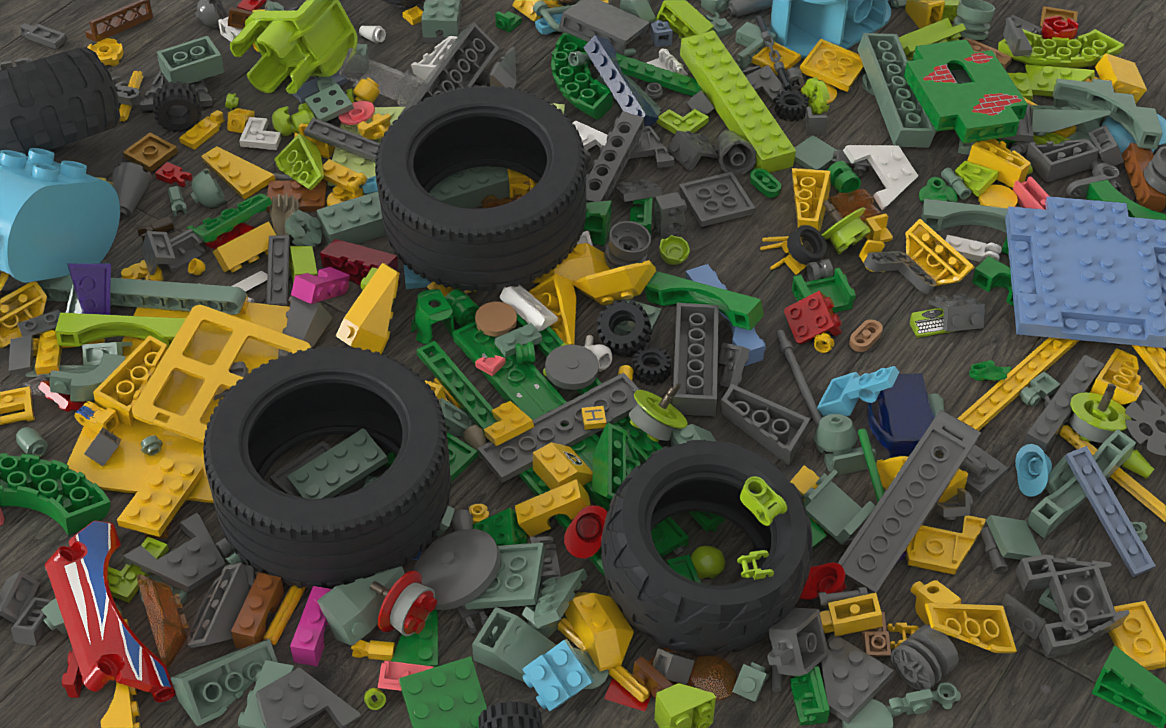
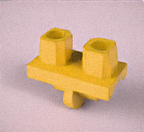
M377 113L371 118L372 122L366 123L362 121L358 124V132L362 137L372 141L378 138L381 140L384 137L385 131H388V127L391 125V115L387 113L382 116Z

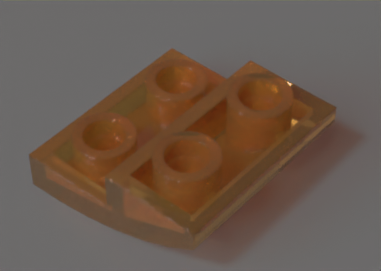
M857 189L853 192L839 193L829 197L830 203L834 205L835 210L838 211L842 218L862 207L866 209L860 217L864 223L866 218L881 215V212L873 205V197L865 189Z

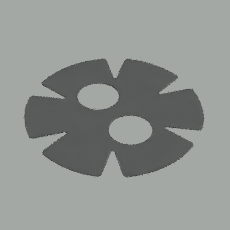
M1141 400L1144 411L1136 402H1132L1125 411V414L1136 420H1125L1129 432L1139 444L1148 440L1147 450L1166 456V433L1159 431L1155 425L1157 420H1162L1166 423V413L1160 416L1161 406L1150 401ZM1140 423L1148 424L1152 428L1153 434L1151 436L1143 434L1139 429Z

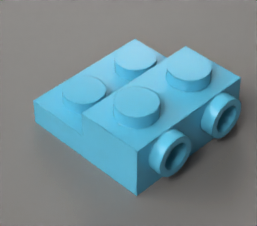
M567 639L522 669L525 673L522 676L524 682L528 687L535 688L539 694L536 697L539 705L543 709L548 708L549 711L555 710L594 682V679Z

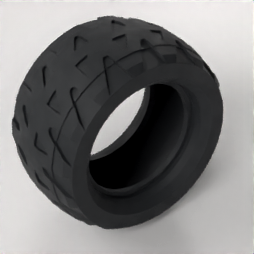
M705 439L689 440L676 446H666L652 453L644 464L636 466L630 472L612 498L601 539V558L606 583L613 600L621 606L625 619L637 631H642L654 639L656 644L672 651L680 650L694 653L695 656H715L730 650L738 652L766 637L769 634V628L785 618L798 602L808 579L812 563L813 540L810 517L807 516L803 498L797 487L790 483L779 467L767 458L761 457L745 447L734 443L706 441ZM756 476L763 479L777 495L782 497L787 505V511L784 514H778L768 526L759 522L756 516L740 500L743 486L750 477ZM701 511L719 515L742 529L753 543L756 551H768V557L763 558L762 555L759 559V566L761 570L772 569L774 575L769 577L767 574L764 579L756 580L750 577L728 585H707L689 580L675 572L661 558L653 543L651 531L660 522L678 513Z

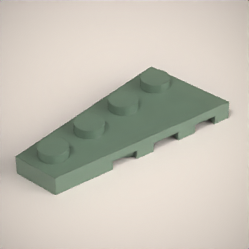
M584 568L557 579L555 577L549 578L540 585L533 618L537 628L561 619L569 606L568 602L576 596L574 590H579L582 586L581 581L586 580L588 577Z

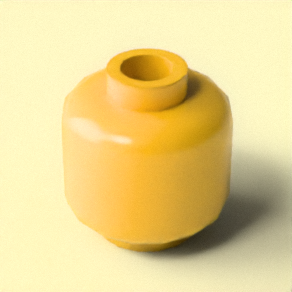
M368 77L367 79H361L353 90L356 96L355 100L357 102L368 101L373 104L380 94L379 85Z

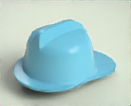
M1027 444L1018 451L1015 459L1020 491L1028 497H1034L1045 489L1048 475L1052 470V462L1039 446Z

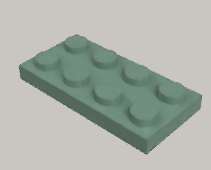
M363 428L287 477L302 498L326 499L339 494L389 461L384 452Z

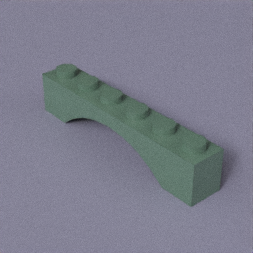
M924 199L921 220L935 231H942L959 225H981L1007 233L1005 217L1008 208Z
M1119 429L1093 455L1106 479L1131 456L1136 445L1135 441ZM1075 475L1059 490L1045 497L1029 515L1027 525L1044 539L1087 499Z

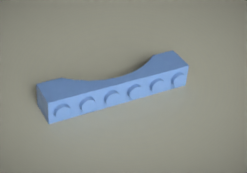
M708 264L686 271L685 279L727 290L726 286L719 281L717 273L712 271ZM721 313L731 327L733 334L732 345L750 349L748 362L744 366L762 361L766 346L763 339H760L756 334L755 328L750 331L733 326L730 320Z

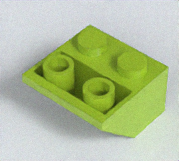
M678 683L656 693L654 720L659 728H708L713 724L716 696L714 693Z

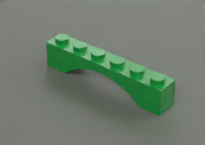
M657 272L645 286L648 302L662 306L677 303L719 305V312L723 313L733 326L751 331L764 316L761 299L666 273Z

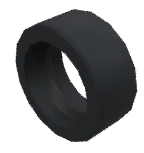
M809 225L800 226L787 239L789 253L796 261L803 265H807L809 262H817L827 251L826 242L822 234L816 228ZM800 237L805 238L811 244L813 253H810L803 247Z

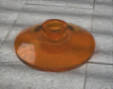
M701 656L694 662L690 679L695 688L714 693L716 700H723L734 693L732 691L737 681V675L733 667L726 660L718 656Z

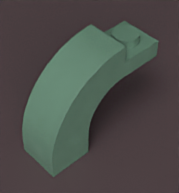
M103 353L100 365L87 373L77 374L52 370L50 374V392L69 394L70 401L95 400L93 394L95 389L125 360V356Z

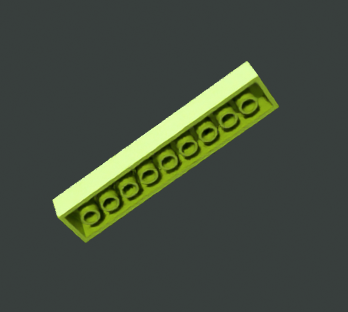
M715 31L682 38L680 56L729 130L738 134L754 147L756 151L754 169L761 168L772 173L793 167L796 154L795 148Z

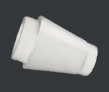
M361 26L359 29L361 36L374 43L383 42L386 37V32L381 26Z

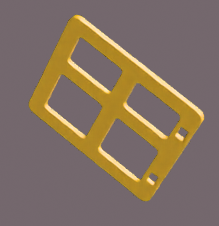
M196 305L191 309L132 407V415L137 420L165 428V430L204 443L207 425L201 423V420L221 387L229 389L232 385L235 386L239 379L242 380L244 378L229 371L248 339H254L292 353H296L297 350L305 351L307 348H311V346L306 341L204 305ZM202 323H209L232 332L214 365H207L183 356ZM174 371H180L204 380L195 399L183 416L154 406ZM158 415L169 418L168 422L165 423L157 420Z

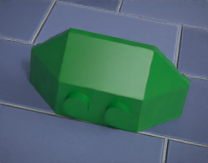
M608 423L593 453L592 490L612 500L624 479L636 466H640V460L634 446L628 439V432Z

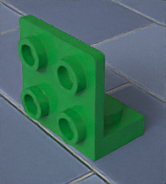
M511 508L473 524V529L488 533L498 546L527 544V534L518 524L516 512Z

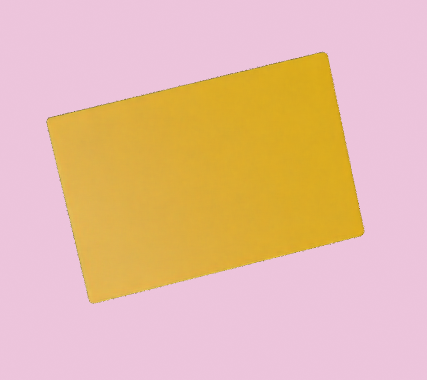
M248 302L245 314H235L232 316L282 333L283 329L287 326L288 318L285 316L290 307ZM137 307L134 316L186 319L190 311ZM202 323L183 356L207 365H214L232 332L209 323ZM124 336L122 342H132V346L122 347L125 359L144 339ZM248 339L235 362H244L250 374L251 370L260 367L261 364H267L271 359H278L279 348L254 339ZM174 371L154 406L180 416L185 415L203 385L204 380L180 371ZM221 387L216 393V395L221 394L222 392L227 390V388ZM220 399L212 400L201 423L207 425L210 422V416L214 414L213 410L218 406ZM158 415L157 420L167 423L169 418ZM137 419L132 427L119 421L120 426L113 434L122 440L105 465L98 464L84 454L87 447L98 434L85 426L67 462L69 469L77 473L82 472L90 482L96 483L102 490L133 494L138 492L163 457L201 466L204 469V475L186 500L214 503L205 470L204 443ZM110 423L106 424L107 429L111 426ZM155 435L163 442L161 450L151 456L144 454L141 451L142 440Z

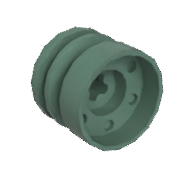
M960 0L956 11L959 16L954 18L952 27L963 23L966 30L960 34L961 37L973 40L986 39L989 34L988 30L991 27L988 22L993 20L995 6L983 0Z

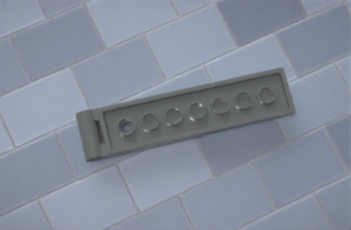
M943 410L938 412L839 560L838 564L844 568L847 579L860 587H866L867 591L871 594H877L921 525L924 524L978 441L981 432Z

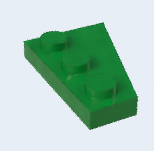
M434 609L430 612L425 621V626L419 634L414 633L411 636L401 635L391 662L439 666L438 610Z

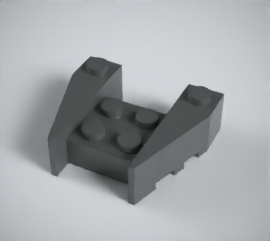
M1039 555L1021 559L1016 573L1023 592L1050 588L1062 621L1045 624L1039 634L1046 658L1071 654L1123 624L1129 615V610L1115 612L1103 580L1112 566L1111 563L1093 560L1092 562L1076 561V558L1069 557L1060 559L1054 558L1053 555ZM1065 608H1080L1087 612L1086 624L1088 629L1086 632L1081 633L1079 630L1066 631L1063 628L1065 617L1062 612Z

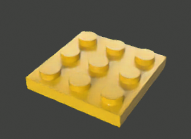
M820 38L799 69L807 76L818 77V80H823L825 83L848 92L864 69L859 54Z

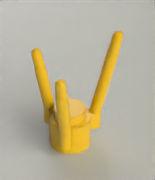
M789 236L763 238V242H783L763 246L760 250L782 247L785 253H789L787 247ZM783 259L772 265L770 270H774L785 263Z

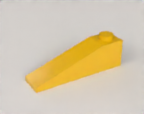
M385 263L380 265L344 317L336 337L351 347H359L362 350L369 349L371 352L377 351L380 352V355L382 354L390 335L388 326L389 320L393 317L391 308L393 299L396 298L399 272Z
M945 603L925 604L932 629L994 653L1017 652L1003 606Z

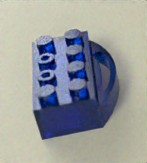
M922 373L898 374L893 387L880 391L877 400L879 405L878 418L881 427L874 417L872 403L867 405V418L870 428L877 440L889 451L890 458L909 457L934 420Z

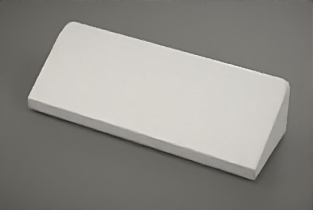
M521 285L503 288L500 299L504 303L511 305L518 315L529 324L532 323L538 331H542L558 321L555 314Z

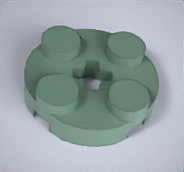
M297 210L286 219L287 235L291 234L294 238L292 242L296 246H312L313 248L321 242V223L316 217Z

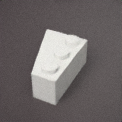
M449 36L434 47V52L431 54L426 53L423 55V60L419 63L414 62L411 64L416 83H424L457 37Z

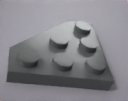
M833 634L826 641L829 654L821 661L824 689L830 709L829 712L849 724L892 679L894 670L841 637H835Z

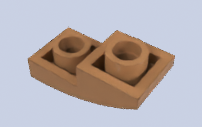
M882 612L883 627L861 631L865 653L872 657L891 656L885 612Z

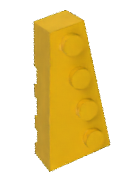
M792 168L797 226L799 228L802 225H809L820 232L826 210L822 203L828 200L831 189L830 171Z
M149 335L93 392L95 404L106 410L108 408L116 410L119 421L132 427L136 420L132 415V407L166 353L167 344Z

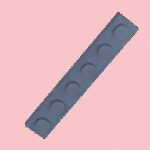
M1085 446L1067 453L1065 456L1067 463L1131 576L1135 577L1154 569L1156 565L1088 447Z

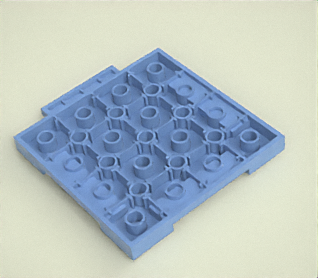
M1048 196L1045 201L1046 210L1008 207L1005 221L1017 334L1166 348V220L1129 217L1126 203Z

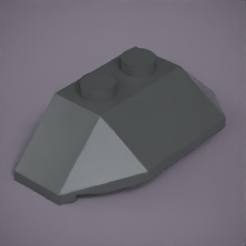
M243 563L225 566L221 571L222 575L214 581L206 593L187 633L188 646L190 648L233 639L231 630L250 591Z

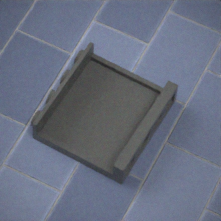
M581 0L563 12L558 29L587 42L594 35L606 38L610 41L616 53L624 55L626 45L637 36L646 37L650 22L601 0Z

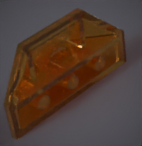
M139 574L136 578L161 661L168 668L187 639L185 628H188L189 625L185 614L180 615L178 609L183 607L178 593L173 594L171 586Z

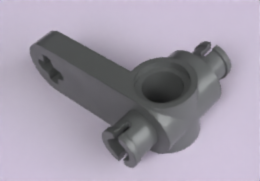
M1098 159V162L1095 160L1090 165V168L1093 170V177L1076 180L1069 184L1066 189V193L1071 199H1081L1086 197L1089 184L1093 182L1108 180L1120 193L1123 187L1120 185L1119 170L1108 163H1102Z

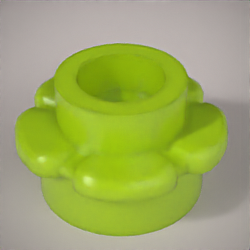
M228 93L225 107L230 108V111L238 106L239 98L236 97V93Z

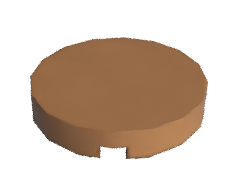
M496 301L481 306L476 311L475 323L479 331L481 329L488 336L498 337L509 333V330L516 327L517 314L515 309L509 304Z

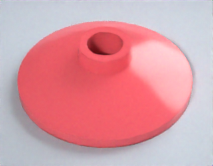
M368 101L352 103L354 109L339 115V120L346 125L365 122L373 116L375 107Z

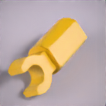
M359 640L351 646L353 650L352 656L358 658L368 656L369 659L391 661L395 653V643L370 640L369 643Z

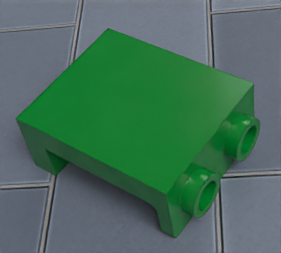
M835 268L834 276L809 282H805L802 275L793 276L792 293L797 302L820 291L826 297L829 296L834 303L832 310L834 313L852 309L853 301L856 298L855 291L849 286L847 277L840 268Z

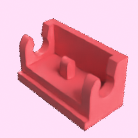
M384 661L381 665L377 688L401 691L399 678L434 667Z

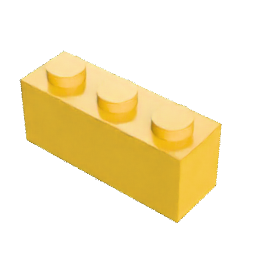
M268 221L212 252L224 273L229 270L233 273L242 268V263L248 261L250 264L258 260V255L263 252L267 255L269 236H276V233Z

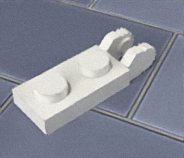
M951 235L946 237V242L966 259L979 262L984 261L988 256L997 261L1000 259L999 254L1002 247L995 243L986 244Z

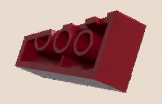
M333 240L320 252L323 268L332 267L350 275L349 281L361 286L362 279L368 275L372 267L378 269L382 263L399 272L397 255L342 240Z

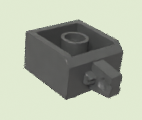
M793 608L785 618L769 628V638L773 649L767 657L769 665H777L779 674L794 676L807 674L829 654L819 609Z

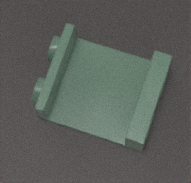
M834 469L828 476L824 473L816 482L818 485L816 489L811 487L804 494V507L807 514L843 545L876 506L869 501L861 508L831 481L838 473Z

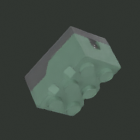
M425 0L424 12L422 14L423 43H441L449 36H459L462 0Z

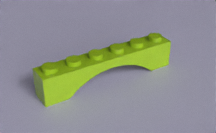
M60 313L55 333L58 346L80 347L98 339L116 336L136 337L145 340L150 335L167 344L168 349L185 319Z

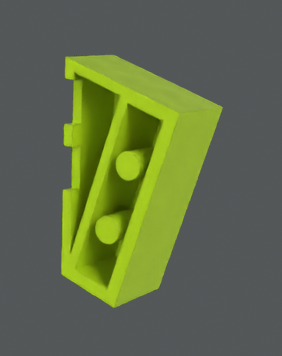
M664 0L655 20L668 21L670 29L677 33L681 39L712 31L714 27L710 21L686 0Z

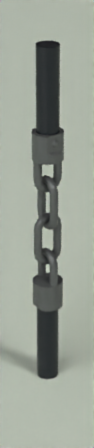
M757 16L756 21L761 31L762 39L765 46L771 49L769 53L770 59L775 63L774 69L778 73L784 89L787 91L791 89V84L786 75L784 64L779 61L781 59L779 52L773 50L774 40L765 25L763 17Z

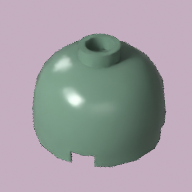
M206 168L192 180L193 192L190 194L196 204L200 202L204 207L215 208L226 203L227 200L224 198L225 195L215 178H211V172Z

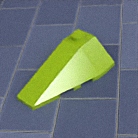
M300 133L274 159L280 171L309 190H312L324 178L321 154L316 144Z

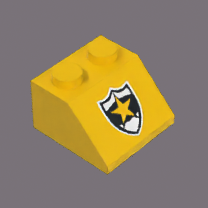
M551 442L533 452V470L551 490L576 479L582 486L592 481L593 471L569 446Z

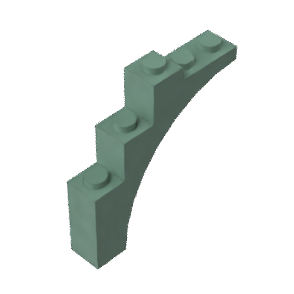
M1093 79L1092 82L1056 80L1052 94L1053 98L1068 100L1091 108H1108L1111 110V114L1108 116L1119 122L1129 131L1138 147L1158 148L1163 133L1154 108L1136 107L1133 94L1114 93L1112 82L1109 80Z

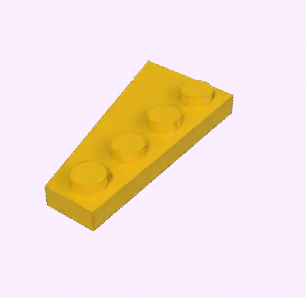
M217 146L201 156L203 162L244 200L269 185V181L276 180L274 174Z

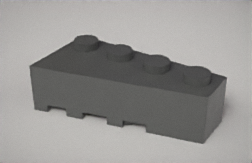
M731 384L721 400V415L787 465L791 464L809 434L810 418Z

